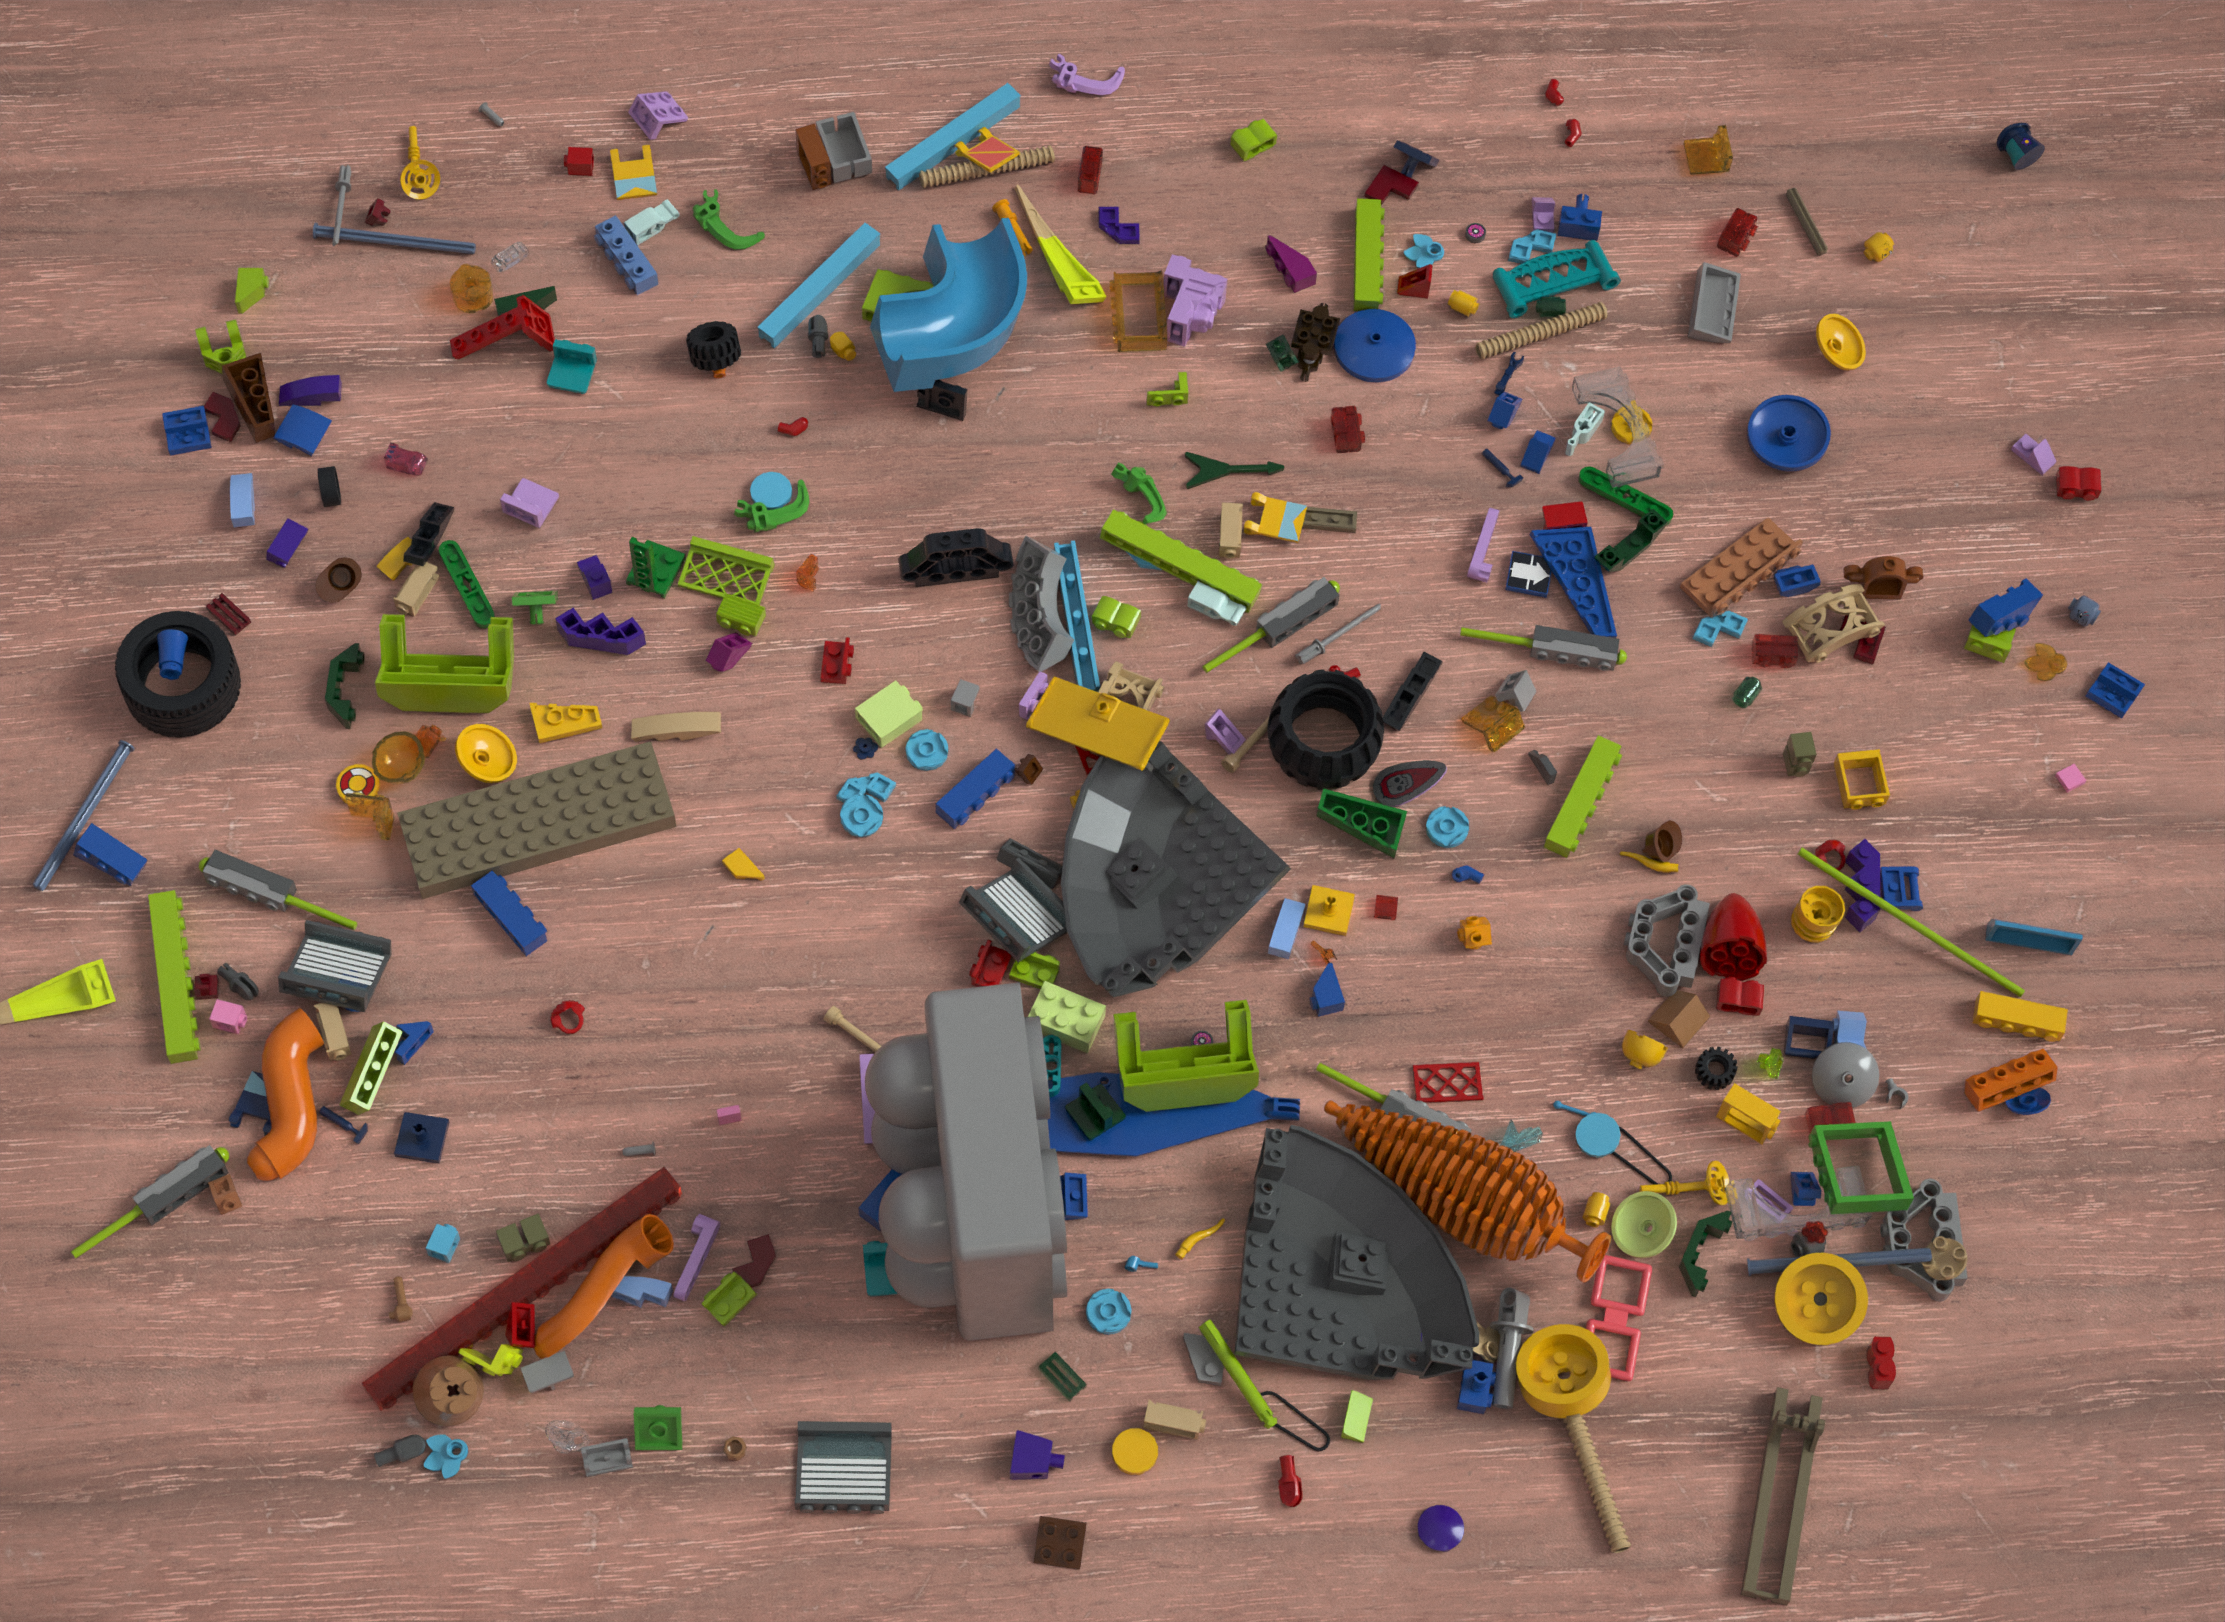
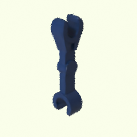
M1516 352L1511 354L1509 367L1505 370L1501 381H1498L1495 394L1500 395L1505 391L1513 372L1523 364V355L1520 360H1515Z

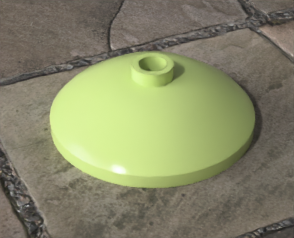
M1651 1191L1637 1192L1624 1199L1617 1207L1612 1219V1236L1617 1246L1626 1254L1636 1258H1649L1662 1252L1671 1243L1677 1228V1217L1672 1204L1662 1195ZM1652 1226V1230L1647 1232L1648 1227Z

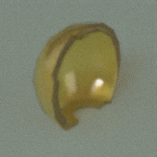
M406 731L394 732L385 736L377 743L372 752L373 773L380 780L392 785L405 784L414 780L421 772L425 763V752L421 741L414 734Z

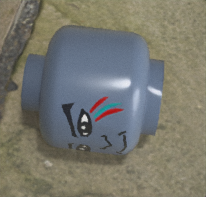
M2085 595L2081 596L2078 600L2074 598L2068 607L2071 610L2069 614L2070 619L2084 627L2089 624L2093 625L2101 612L2099 604Z

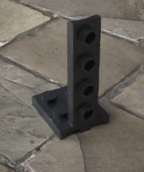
M935 380L933 388L918 389L917 407L963 421L966 416L968 389L941 380Z

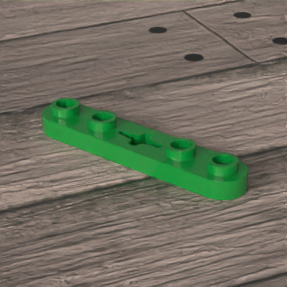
M1588 466L1581 469L1578 480L1583 487L1641 517L1654 509L1668 522L1667 525L1671 523L1674 514L1668 505L1594 467ZM1628 494L1629 497L1624 499L1623 495Z
M453 540L442 542L439 546L440 558L474 623L479 628H488L489 624H491V617H495V614L457 542ZM462 577H465L466 581L470 583L471 592L464 585Z

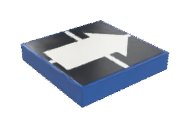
M1512 551L1505 590L1547 598L1551 569L1543 556Z

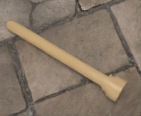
M1269 717L1234 754L1226 755L1221 761L1222 766L1228 772L1234 773L1240 767V759L1267 732Z
M832 1006L827 1011L823 1020L828 1024L839 1025L874 1052L881 1047V1045L844 1019V1015L841 1014L842 1011L836 1006Z

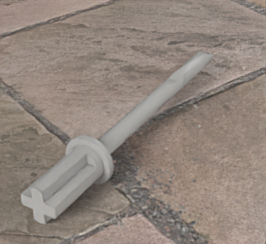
M349 165L346 167L340 166L338 182L335 184L336 190L339 191L332 241L333 246L339 242L345 193L351 190V167Z
M1381 604L1375 605L1323 641L1313 640L1310 646L1295 655L1298 663L1305 664L1318 654H1324V647L1378 612L1381 609Z

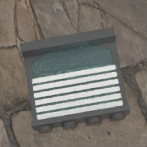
M1020 858L1015 860L1009 872L978 890H975L972 886L967 887L959 901L963 908L1017 962L1068 933L1063 901Z
M306 920L304 939L288 971H281L278 976L279 992L365 1012L392 955L391 940Z
M798 1421L795 1510H800L802 1513L823 1510L824 1513L830 1514L837 1513V1510H847V1513L858 1514L861 1511L883 1514L884 1511H889L892 1423Z

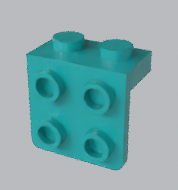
M555 339L553 343L554 360L547 379V386L585 394L597 362L595 347L588 344L581 345L568 340Z
M870 1241L863 1245L867 1295L870 1297L898 1294L891 1286L885 1270L887 1242Z

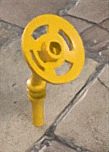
M410 126L408 159L411 162L402 170L400 184L403 191L409 197L419 200L426 199L437 191L440 185V173L433 163L420 159L417 128ZM419 164L426 165L428 168L424 170L420 168ZM409 170V173L407 175L408 183H405V176L407 171ZM431 174H434L433 185L429 187L431 183ZM412 187L423 188L424 192L414 193L410 190Z
M1711 1161L1708 1164L1704 1181L1687 1183L1670 1181L1664 1184L1639 1186V1192L1651 1191L1665 1193L1666 1195L1707 1190L1712 1200L1719 1206L1727 1204L1730 1198L1729 1177L1725 1167L1719 1161Z

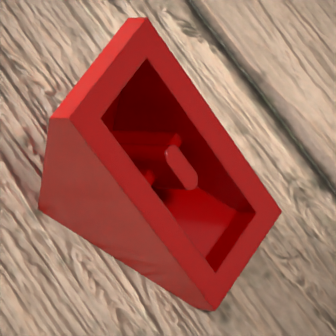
M1429 264L1399 276L1397 294L1428 299L1433 266Z
M511 1303L505 1336L511 1346L535 1347V1304Z

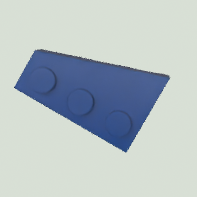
M2027 578L2021 581L2019 587L2015 589L2012 586L2006 590L2008 593L2000 597L1997 594L1979 604L1968 621L1985 637L2026 625L2030 614L2043 596Z
M93 823L90 824L76 843L73 856L113 876L119 883L129 886L133 884L147 863L146 858Z

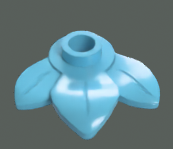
M1414 234L1415 246L1404 251L1406 258L1416 261L1417 268L1429 264L1432 265L1434 261H1439L1444 256L1442 245L1438 242H1433L1431 237L1422 234Z
M442 1434L428 1438L426 1442L433 1452L425 1460L424 1468L431 1471L442 1470L445 1479L456 1475L460 1470L461 1461L468 1455L467 1444L463 1440H451L448 1436ZM456 1448L461 1449L458 1455L453 1454V1450Z

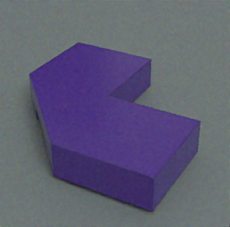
M1098 207L1099 228L1118 244H1140L1139 223H1119V207Z

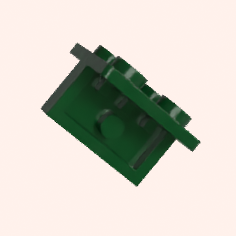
M1086 1082L1079 1087V1097L1065 1105V1110L1090 1141L1126 1119L1125 1113L1102 1084L1090 1088Z

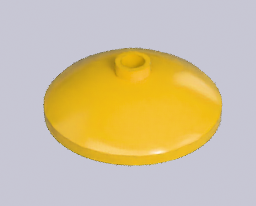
M1828 314L1819 320L1816 328V339L1824 357L1831 364L1843 370H1854L1861 366L1865 359L1866 349L1864 340L1855 325L1839 314Z
M474 724L466 727L456 739L455 753L458 762L473 778L486 783H498L506 780L515 770L517 764L516 750L510 739L499 729L486 724Z

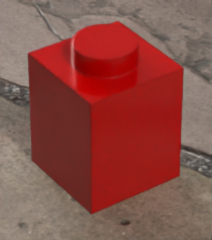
M568 147V155H564V167H567L568 175L593 176V148Z

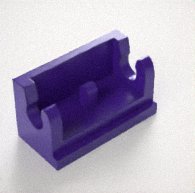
M288 518L267 550L266 560L285 568L308 533V528Z

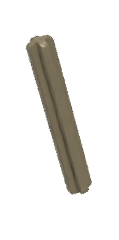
M1788 189L1786 196L1817 255L1826 254L1828 248L1797 189Z

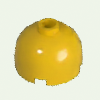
M1627 1029L1622 1042V1051L1624 1056L1631 1060L1629 1065L1641 1070L1643 1066L1653 1067L1659 1064L1664 1058L1668 1047L1645 1035L1638 1036L1636 1035L1637 1032Z

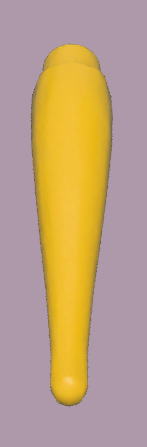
M1620 852L1621 856L1636 859L1652 870L1663 873L1678 872V864L1656 861L1637 853Z
M1222 1218L1218 1224L1209 1229L1197 1231L1188 1236L1180 1244L1175 1255L1179 1259H1183L1198 1241L1214 1234L1223 1225L1225 1219Z

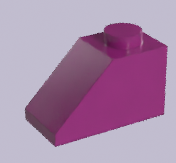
M736 632L715 639L705 661L711 664V667L716 671L723 672L732 669L753 643Z

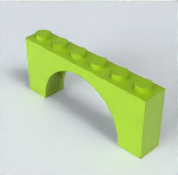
M877 269L862 307V319L872 322L875 308L881 295L920 292L931 289L934 285L928 281L913 279L910 276L894 274L889 270Z

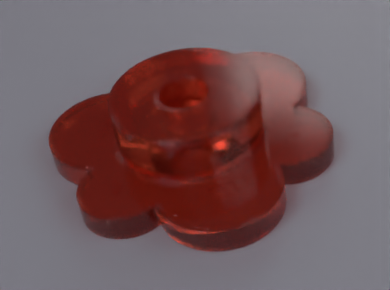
M1808 1221L1806 1227H1803L1801 1231L1802 1235L1807 1237V1240L1811 1243L1817 1242L1822 1244L1825 1242V1236L1828 1235V1231L1824 1229V1224L1820 1221H1815L1814 1223Z

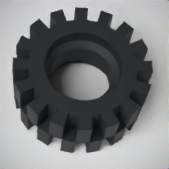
M1717 1046L1716 1050H1714V1047H1710L1709 1051L1706 1049L1699 1056L1695 1066V1074H1698L1697 1079L1698 1081L1702 1080L1701 1084L1703 1086L1708 1084V1089H1712L1714 1086L1715 1090H1719L1720 1087L1724 1089L1732 1083L1738 1066H1736L1737 1060H1733L1734 1055L1732 1053L1730 1055L1727 1054L1729 1050L1725 1049L1723 1052L1721 1047ZM1714 1061L1719 1062L1724 1066L1725 1071L1721 1075H1714L1709 1071L1708 1064Z

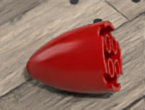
M1736 893L1726 895L1716 905L1704 929L1700 962L1703 969L1711 976L1734 977L1739 981H1744L1759 975V971L1767 964V947L1761 922L1750 903L1743 896Z

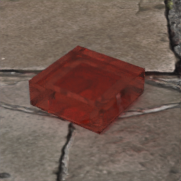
M1376 895L1374 918L1396 920L1398 897Z

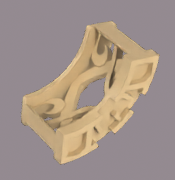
M1861 584L1841 587V591L1832 594L1831 591L1815 598L1816 603L1813 605L1811 604L1807 608L1803 605L1782 621L1785 628H1788L1806 656L1807 662L1820 663L1827 658V655L1850 642L1866 637H1875L1880 633V629L1885 626L1883 621L1878 620L1862 593L1865 590ZM1843 604L1844 609L1839 608L1838 605ZM1827 609H1831L1840 615H1849L1842 631L1821 628L1826 619ZM1819 615L1821 619L1816 625H1814L1817 622V619L1815 620L1812 617ZM1799 627L1808 632L1805 637H1803ZM1813 635H1815L1813 647L1817 642L1822 643V646L1814 652L1807 643Z
M1116 661L1110 668L1107 680L1103 681L1098 693H1106L1118 697L1130 691L1136 699L1137 707L1150 711L1155 700L1160 698L1163 693V679L1159 678L1156 681L1123 668L1124 664ZM1120 686L1122 689L1118 690L1115 687Z

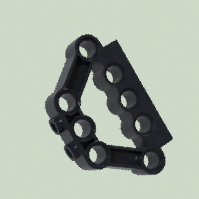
M981 528L926 535L921 543L898 558L901 579L906 582L915 581V587L999 578V571H1006L1014 566L1011 545L988 535L986 530Z

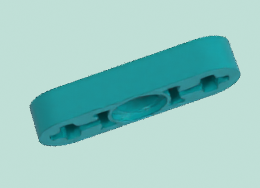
M1047 1035L1043 1038L1046 1063L1052 1061L1057 1064L1056 1069H1047V1079L1048 1077H1053V1087L1049 1089V1097H1054L1059 1094L1061 1089V1040L1057 1036ZM1049 1043H1054L1053 1054H1049Z

